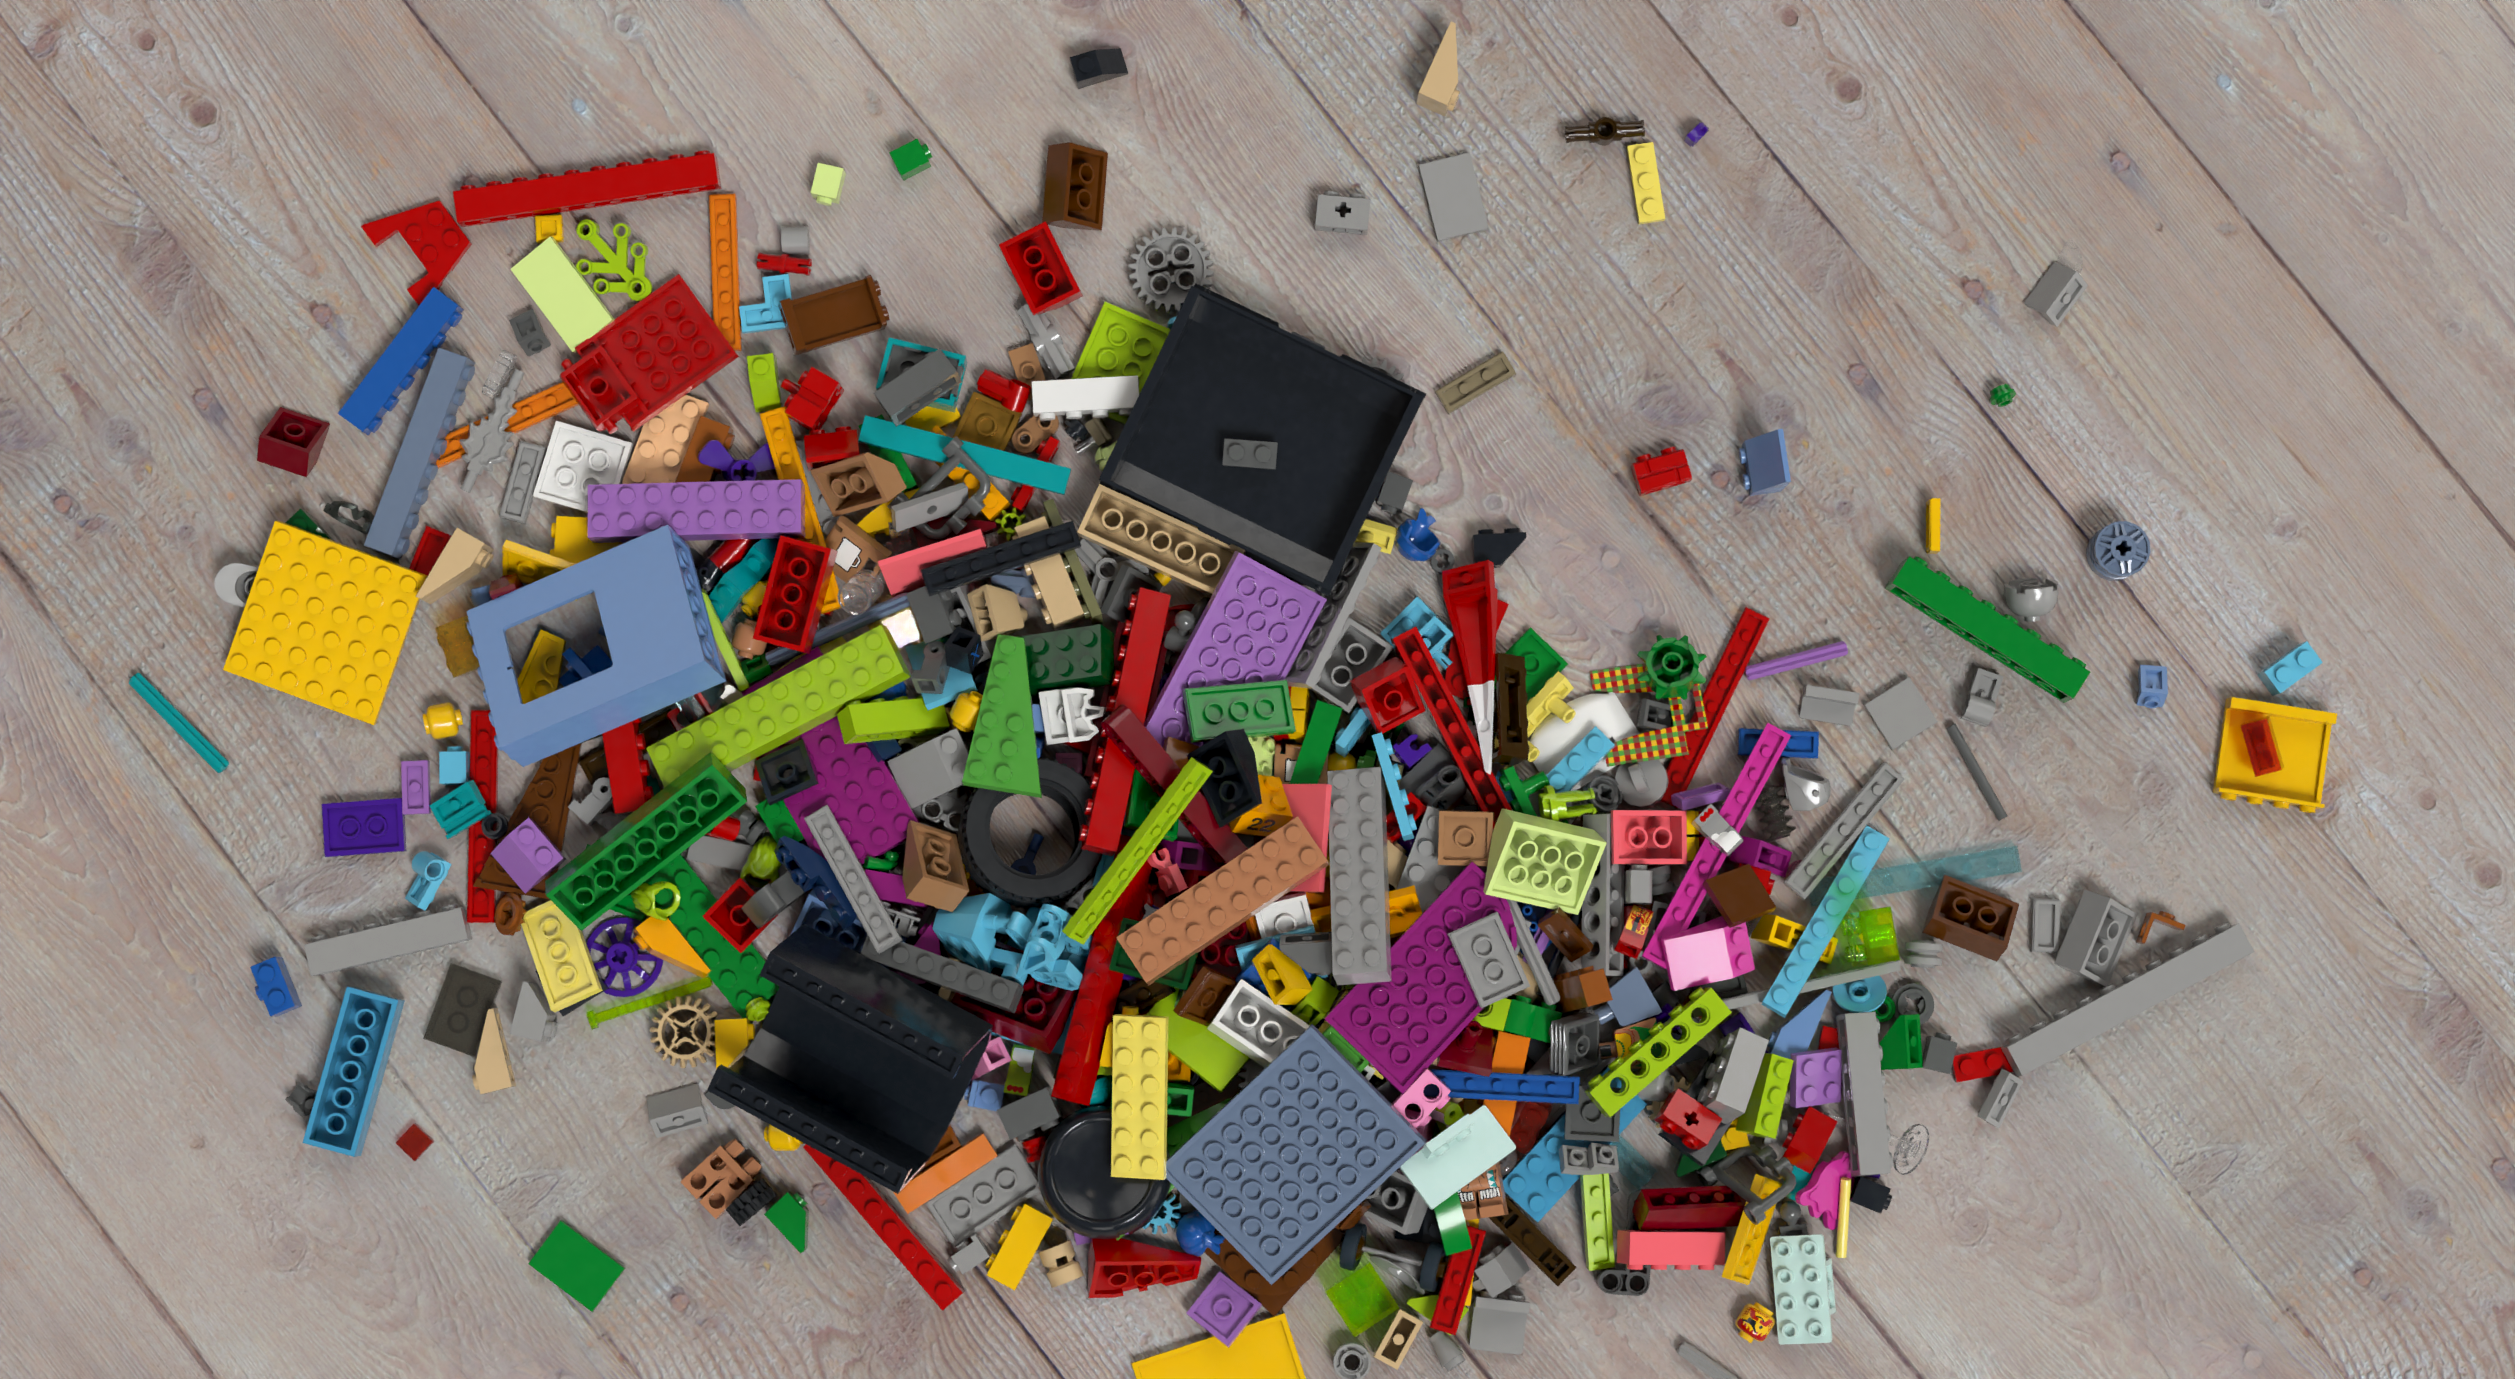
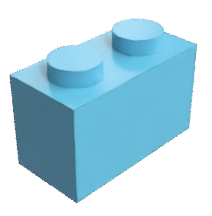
M2306 641L2298 644L2258 673L2257 676L2271 695L2274 696L2285 691L2323 662Z

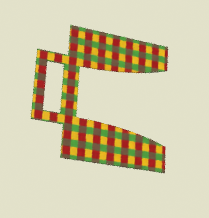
M1645 663L1590 671L1593 691L1613 693L1654 692L1646 681H1638L1637 677L1645 672ZM1695 684L1692 688L1698 722L1685 724L1681 697L1668 698L1671 705L1670 709L1674 727L1641 733L1615 742V747L1605 756L1607 767L1689 755L1684 732L1708 728L1700 684Z

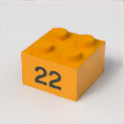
M1258 775L1262 804L1229 823L1232 832L1267 837L1290 822L1293 815L1280 777Z

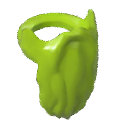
M764 836L754 844L752 851L748 855L747 862L742 868L740 878H744L748 883L756 887L763 888L768 883L771 884L779 878L778 869L781 863L774 852L777 843L773 836ZM754 877L761 878V879H771V880H769V881H761V880L755 879Z
M666 881L656 882L652 885L642 883L631 892V898L635 907L644 914L658 920L666 921L667 917L672 915L680 904V891L674 884ZM669 888L674 895L671 906L666 909L655 907V895L660 890Z

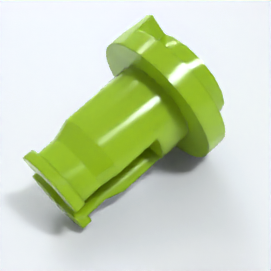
M1552 785L1544 786L1543 793L1538 795L1540 817L1559 821V819L1578 817L1585 813L1596 814V807L1592 803L1566 807V802L1595 799L1593 788H1588L1587 791L1572 790L1555 793Z

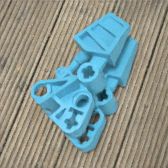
M991 893L965 897L953 912L939 909L932 928L946 950L971 967L990 974L993 967L1004 969L1001 977L1016 982L1022 987L1027 975L1030 974L1038 982L1071 991L1079 988L1083 975L1069 960H1058L1064 948L1067 952L1088 956L1093 936L1090 935L1083 945L1064 934L1062 930L1072 915L1057 906L1042 904L1041 909L1030 907L1025 916L1020 912H1013L1009 903ZM995 933L1008 934L1024 950V953L1020 954L995 948Z

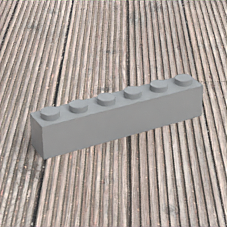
M457 904L441 907L442 912L432 914L431 910L416 913L415 919L406 920L405 916L390 919L389 925L381 927L379 922L364 925V931L354 933L353 929H347L337 932L338 937L330 939L327 938V935L311 938L312 943L304 944L310 975L320 976L472 940L470 925L467 923L466 908H458Z
M1876 1012L1836 1016L1839 1049L1842 1050L1841 1073L1851 1177L1889 1174L1893 1166V1157L1891 1152H1889L1888 1146L1890 1128L1886 1125L1885 1115L1888 1112V1104L1883 1095L1885 1075L1881 1071L1880 1064L1883 1057L1882 1047L1878 1043L1880 1022L1876 1018Z

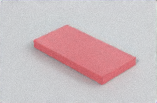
M1282 784L1293 815L1291 820L1297 816L1299 817L1327 859L1332 785ZM1326 867L1290 892H1324Z

